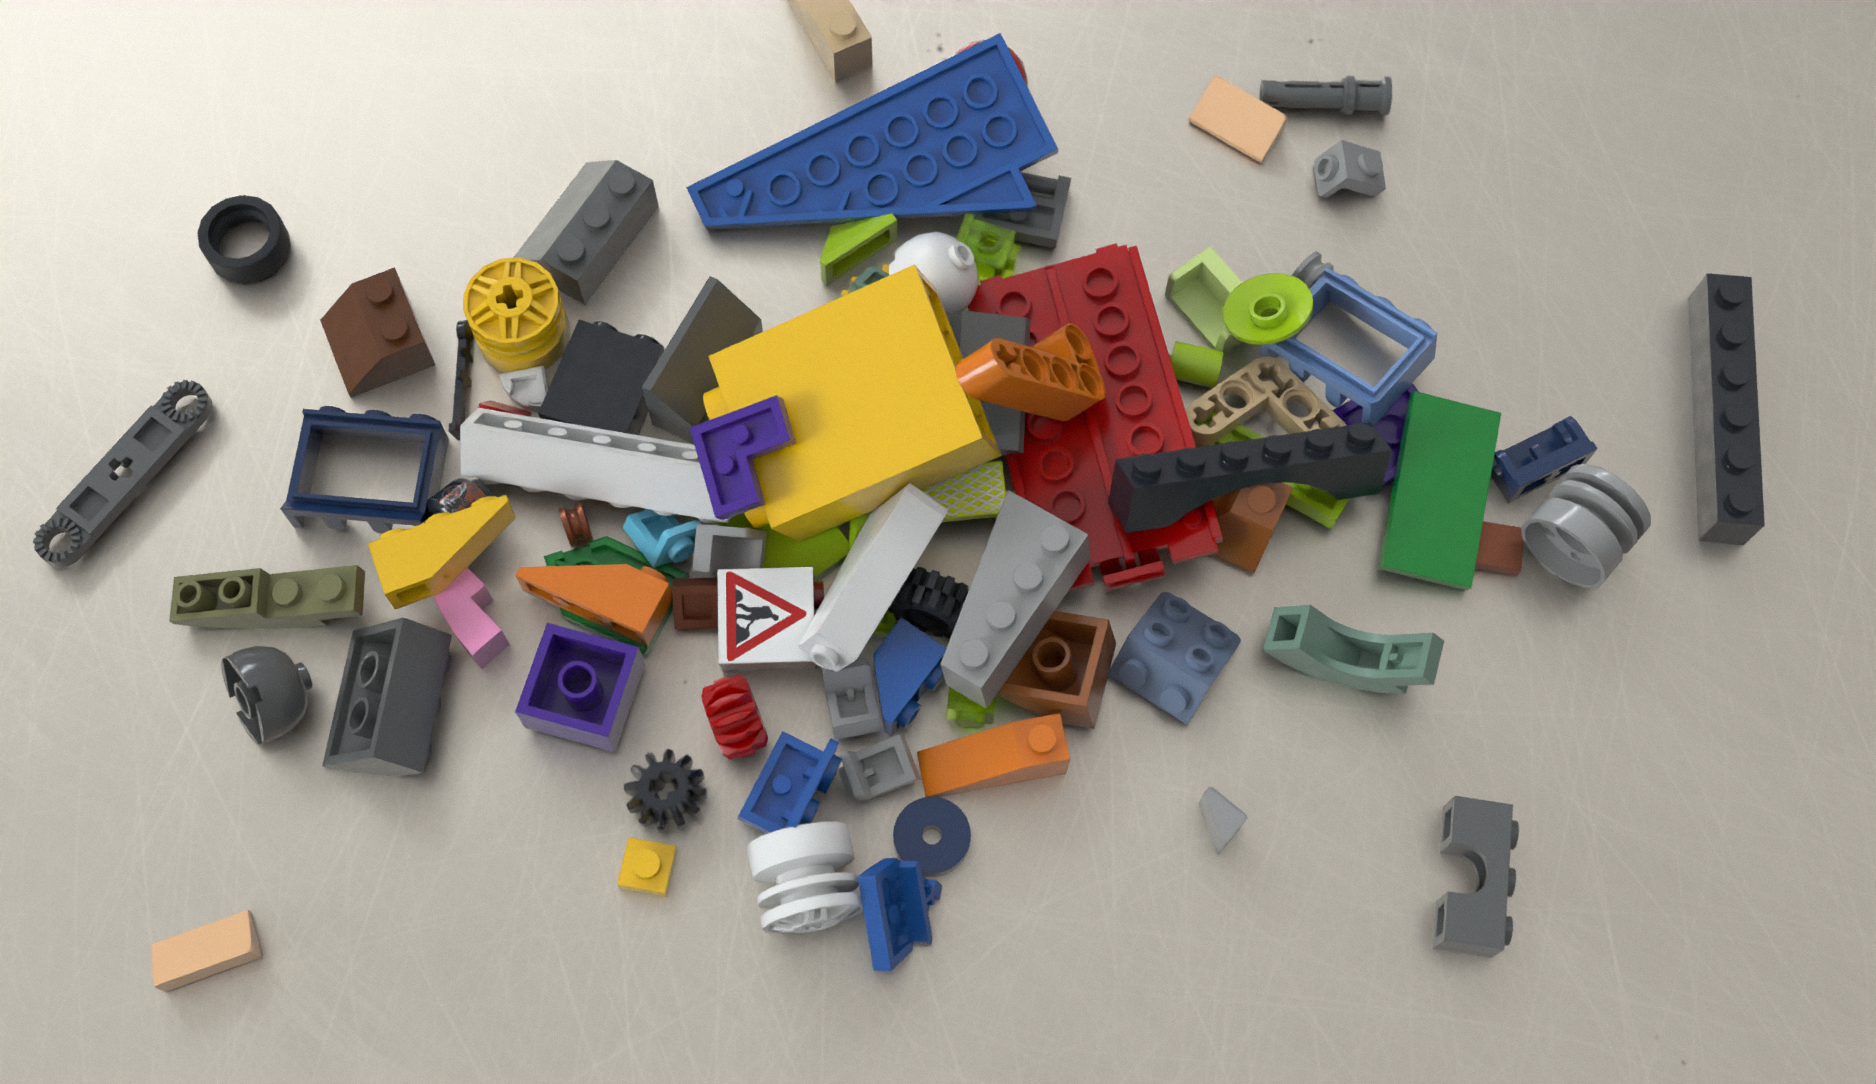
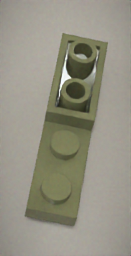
M358 565L269 574L261 568L174 577L169 622L176 625L234 629L327 626L328 619L362 616L365 570Z

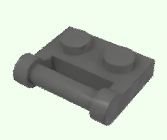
M1021 172L1031 192L1054 196L1053 200L1033 196L1037 209L1029 212L973 214L971 231L1056 248L1072 178L1059 175L1058 179Z

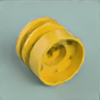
M520 257L502 258L483 266L470 279L463 294V312L484 359L496 370L508 373L544 366L546 370L564 354L570 340L569 321L562 305L559 290L551 274L541 265Z

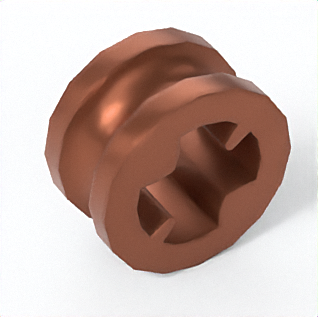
M581 501L575 502L573 509H566L564 506L558 508L571 547L577 546V541L580 539H586L588 542L593 540Z

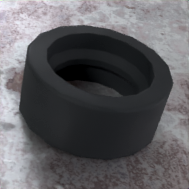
M239 195L229 197L213 205L201 219L197 232L199 248L217 275L233 283L250 284L267 279L275 274L285 263L290 250L289 233L282 219L271 204L254 196ZM254 221L264 223L268 227V240L259 251L250 256L238 259L223 256L219 250L222 237L229 229L239 223Z

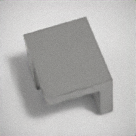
M697 524L692 571L718 573V569L764 568L767 531Z

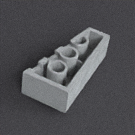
M1010 490L1007 491L940 664L947 686L987 709L1091 559L1088 534Z

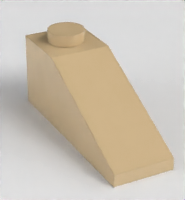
M787 0L835 82L873 66L872 36L849 0Z

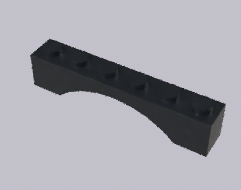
M1369 422L1115 459L1108 505L1125 533L1169 527L1188 512L1214 498L1237 489L1259 484L1281 482L1305 484L1326 491L1338 500L1375 495L1381 492L1392 449L1372 423Z

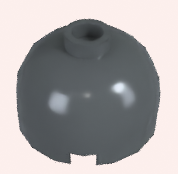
M253 646L241 649L222 659V675L226 690L230 698L236 696L242 709L236 712L244 729L256 744H262L267 741L271 742L292 731L302 720L308 705L306 690L312 688L311 677L302 662L294 664L285 652L266 646Z

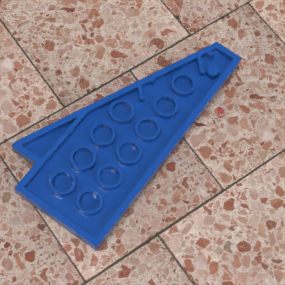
M1001 33L686 188L707 230L852 222L891 213L896 219L1029 212L1037 209V205L1021 171L1057 154L1058 147Z

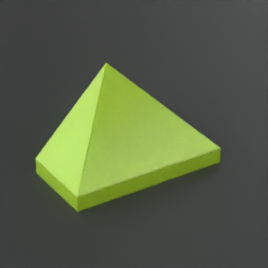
M891 213L831 226L820 257L822 282L826 286L830 285L897 241V219Z

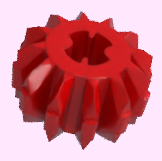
M740 674L731 678L724 677L714 681V684L703 688L701 695L702 703L715 740L723 756L729 760L740 756L744 758L755 754L756 750L766 747L768 741L767 732L749 683Z

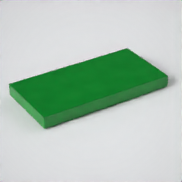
M1417 391L1409 395L1379 561V570L1461 590L1472 588L1501 419L1500 412Z

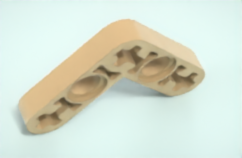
M1262 356L1253 360L1190 403L1185 410L1195 445L1199 447L1214 444L1263 409L1288 434L1347 426L1283 362L1270 356ZM1259 376L1263 379H1266L1270 376L1274 379V382L1271 380H1266L1263 382L1259 379ZM1227 394L1239 395L1246 402V407L1232 408L1225 403L1223 396ZM1291 402L1300 403L1307 408L1309 415L1306 417L1294 416L1288 411L1286 404ZM1213 410L1215 411L1216 415L1213 417L1209 427L1206 424H1202L1199 427L1194 424L1195 420L1199 423L1204 422L1210 418Z

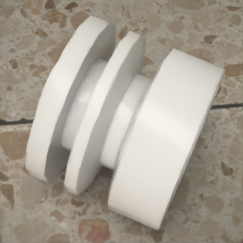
M841 822L797 825L796 828L788 827L765 834L751 841L747 846L752 877L755 882L777 883V885L761 892L756 897L760 908L770 909L760 917L764 932L774 934L814 932L832 927L863 912L860 893L852 892L859 887L858 875L848 872H835L855 859L847 824Z

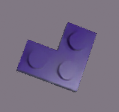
M778 395L690 428L715 518L724 520L766 505L753 459L796 444L784 400Z

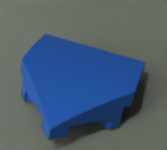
M884 858L857 877L874 971H892L913 950L914 944H932L933 936L929 919V907L935 904V900H940L942 885L937 880L924 877L921 871V864L918 861H899L897 858Z

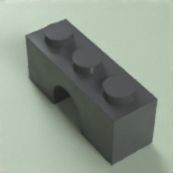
M1454 796L1443 807L1440 854L1458 856L1466 860L1476 874L1477 884L1474 893L1463 894L1448 891L1436 901L1433 949L1492 958L1503 951L1504 946L1510 944L1513 934V919L1511 916H1506L1507 897H1512L1516 884V871L1514 868L1509 867L1510 849H1515L1519 836L1518 821L1512 820L1513 804Z

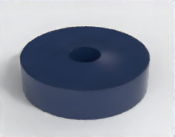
M940 797L917 799L908 804L896 819L893 830L895 852L900 861H918L921 864L922 875L925 877H939L954 871L964 861L970 847L971 830L967 817L957 805L947 799ZM933 829L938 831L941 835L940 841L936 844L925 842L923 834L927 830Z

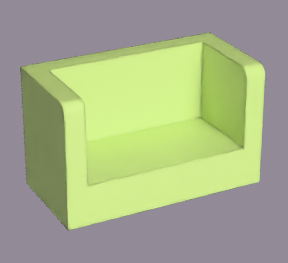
M1210 246L1169 275L1164 295L1211 349L1224 351L1225 355L1243 342L1229 333L1222 315L1225 300L1242 281Z

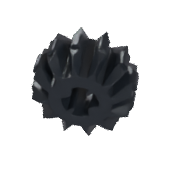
M666 749L663 754V761L657 762L655 755L652 752H648L645 756L649 765L647 769L639 765H632L630 769L632 775L638 781H630L624 784L625 793L633 796L626 806L630 813L641 812L638 821L644 828L651 825L656 819L659 833H666L669 820H674L679 830H684L686 822L683 814L688 813L692 817H699L701 814L700 807L693 801L707 799L708 793L706 788L698 785L705 779L702 769L691 770L693 761L689 755L681 757L675 763L673 750ZM665 783H672L675 791H669L667 799H660L657 791H663Z

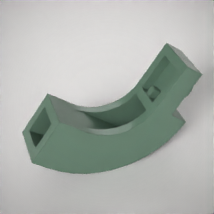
M1312 605L1274 607L1263 651L1291 668L1315 678L1359 690L1406 694L1408 686L1434 685L1444 640L1435 633L1398 635L1368 633L1342 625Z

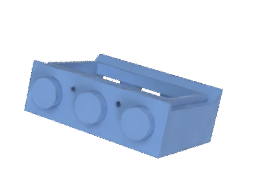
M1326 267L1324 274L1310 288L1314 308L1308 323L1298 333L1286 340L1260 345L1261 357L1270 356L1277 358L1280 355L1289 361V369L1303 383L1312 375L1326 384L1325 397L1332 406L1340 407L1349 398L1363 407L1362 423L1371 422L1374 426L1435 359L1437 332L1425 321L1419 318H1412L1395 308L1388 299L1382 296L1377 297L1363 289L1351 277L1340 275ZM1329 301L1408 348L1374 387L1295 339Z

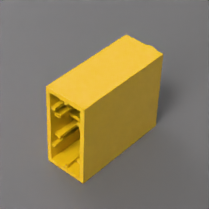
M915 264L708 356L719 387L703 394L704 406L709 420L778 395L784 400L796 444L753 459L766 505L746 511L744 514L756 529L769 524L771 529L797 542H801L876 510L909 483L919 490H923L1002 456L981 401L969 396L961 387L956 377V364L964 358L937 289Z

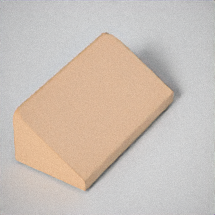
M1214 76L1189 117V122L1259 163L1264 160L1280 138L1287 121L1285 114L1219 76Z
M249 910L151 944L152 978L155 988L163 992L262 958Z

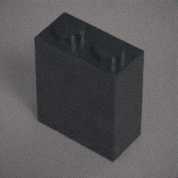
M579 319L540 407L539 417L552 421L639 435L649 412L642 386L664 352V346L648 335L637 334L636 336H631L618 332L614 326L606 322L595 321L594 323H589Z

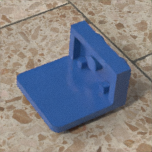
M782 731L738 815V820L765 834L788 827L796 828L797 825L812 823L821 803L813 798L817 790L824 794L827 793L843 759L835 755L840 742L830 738L825 750L822 751Z

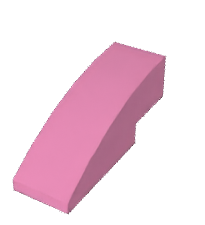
M468 567L441 594L433 596L453 633L481 669L510 645L503 631L483 611L493 601V598L483 582Z

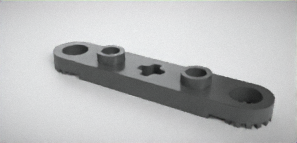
M183 380L180 383L178 381L174 382L175 385L172 387H167L168 391L163 393L154 406L151 405L58 505L57 511L45 524L40 525L41 529L35 532L36 538L33 539V543L35 544V551L46 563L54 567H66L77 562L206 421L212 410V400L200 384L193 380ZM188 395L198 397V403H196V408H192V412L187 411L188 414L176 412V405L181 398ZM119 466L129 467L133 474L127 479L123 476L119 477L115 471ZM60 533H70L72 536V542L69 543L70 547H66V551L61 550L60 553H52L49 549L51 540Z

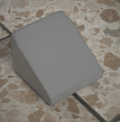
M1208 787L1198 804L1214 846L1220 854L1247 820V815L1216 789Z

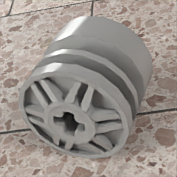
M1580 464L1570 468L1551 491L1550 499H1544L1522 525V539L1528 550L1540 564L1557 577L1579 587L1587 589L1599 588L1623 560L1622 554L1628 553L1637 543V540L1651 526V514L1644 500L1630 485L1618 476L1597 466Z

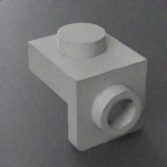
M1341 140L1315 158L1313 162L1317 191L1321 197L1328 198L1341 188L1373 197L1386 190L1380 151Z
M866 658L855 660L837 673L833 670L822 668L835 740L882 731L869 660Z
M897 734L856 752L848 751L840 754V757L843 758V767L839 768L842 784L848 794H854L856 800H871L920 780L904 734Z

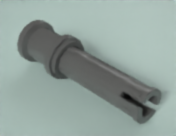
M1354 76L1342 78L1341 82L1261 80L1259 100L1273 108L1340 109V112L1345 115H1352L1354 111H1379L1381 115H1389L1392 102V80L1390 76H1383L1381 81L1356 80Z

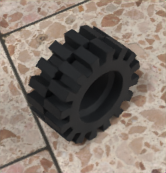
M923 567L913 568L888 610L894 613L898 620L902 617L913 626L919 627V630L927 633V631L933 632L934 636L942 637V635H945L950 639L967 597L968 585L963 582H954L956 578L949 575L943 577L939 571L932 570L930 573Z

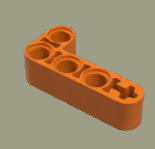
M1067 323L1033 347L1001 338H994L957 363L955 369L959 384L974 399L1060 421H1069L1101 401L1106 394L1104 382L1091 345L1083 331L1072 323Z

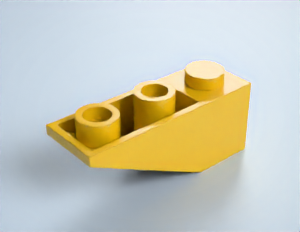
M507 495L480 498L472 503L469 508L455 513L442 512L429 517L424 524L407 530L403 528L389 530L383 533L378 540L368 543L384 595L395 610L441 594L516 519Z

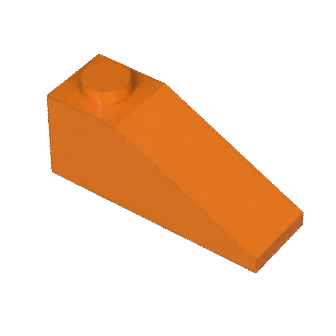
M627 564L519 567L515 574L524 592L646 647L651 643L673 601L672 591L669 583H667V578L657 570L643 566L641 570Z
M1060 713L1010 722L917 751L925 797H943L1063 775L1067 773L1070 762Z

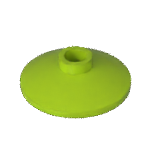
M1268 273L1252 277L1234 288L1225 300L1222 315L1227 330L1235 338L1249 344L1266 345L1286 340L1298 333L1311 318L1314 302L1309 287L1300 279L1283 273Z

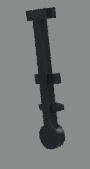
M460 320L456 324L458 351L452 422L449 423L448 432L458 441H460V425L465 421L467 388H471L472 380L468 377L469 362L473 363V357L470 354V343L473 341L474 335L468 320Z

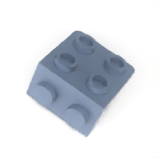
M1162 592L1127 636L1108 675L1188 725L1213 682L1238 648L1241 639L1226 625L1213 620L1195 609L1184 599L1176 597L1169 592Z

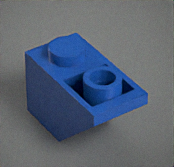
M902 617L873 654L874 673L883 729L891 737L899 726H902L904 729L910 726L922 707L917 702L927 689L934 692L945 679L940 664L946 648Z

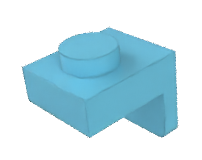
M647 509L628 515L622 528L654 568L672 561L679 563L691 556L694 552L696 526L701 523L698 520H694L680 525L673 515L663 516L655 513L652 509Z

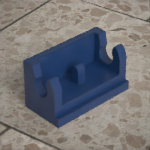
M1568 416L1536 435L1505 450L1500 449L1496 451L1491 478L1507 503H1510L1565 476L1572 466L1586 464L1598 448L1593 441L1589 440L1579 423L1572 416Z

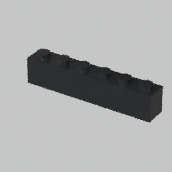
M1707 273L1688 298L1698 541L1745 545L1765 526L1752 277Z

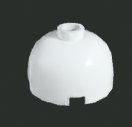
M940 232L920 234L906 241L892 254L895 255V260L889 264V274L892 275L915 264L937 289L946 313L964 311L974 298L978 288V271L974 256L968 246L955 238Z

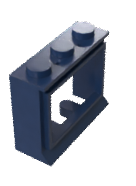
M322 406L319 410L303 409L304 417L285 503L280 508L294 528H303L306 516L320 517L327 527L335 530H344L347 520L366 521L373 531L381 534L392 530L393 524L412 525L415 527L423 522L425 523L429 518L427 502L440 491L449 438L440 420L425 414H412L409 418L394 417L379 410H367L364 414L348 413L334 406ZM322 434L424 443L413 503L310 494Z

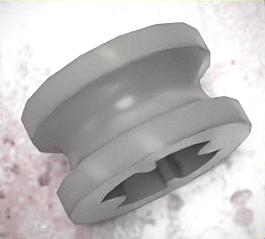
M1316 251L1296 268L1292 276L1303 281L1310 289L1324 274L1326 267L1333 270L1334 266L1329 262L1322 263V255Z

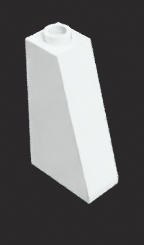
M911 483L868 516L798 645L799 648L810 654V659L822 668L833 670L837 673L857 660L948 512V509Z

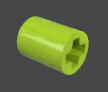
M1175 341L1172 355L1169 354L1176 380L1214 388L1217 385L1224 351Z

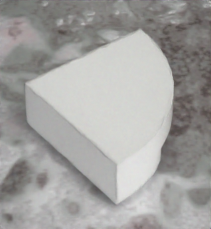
M544 366L499 374L505 392L515 404L526 410L539 412L549 389Z

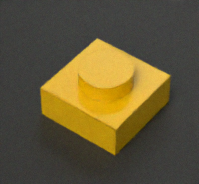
M628 837L617 882L618 887L667 897L678 852L677 847Z

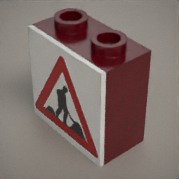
M813 567L718 569L719 665L723 672L817 669V665L810 659V654L798 647L815 615V610L819 608L824 599V582L815 581Z

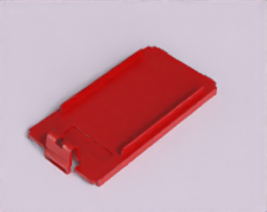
M1117 243L1097 248L1095 249L1096 253L1021 274L1002 278L999 275L980 280L975 296L968 305V310L972 312L1030 319L1029 347H1033L1067 323H1072L1078 326L1086 335L1096 359L1106 390L1105 397L1069 421H1060L1026 412L1024 452L1006 455L1014 490L1017 495L1088 534L1091 559L1068 592L1095 585L1091 571L1092 567L1100 565L1106 591L1110 592L1137 583L1165 577L1164 564L1160 560V549L1168 547L1172 564L1217 553V543L1223 542L1212 500L1188 512L1169 527L1125 533L1108 505L1115 459L1141 454L1175 451L1183 448H1196L1137 245L1127 248V244L1118 247Z

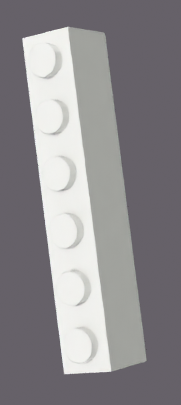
M477 408L460 425L461 476L477 478L484 484L505 483L521 486L523 490L528 492L550 491L561 493L573 500L590 498L607 501L610 505L618 508L635 506L652 509L655 513L663 516L680 514L697 517L701 522L708 524L728 523L730 518L724 520L715 518L695 445Z

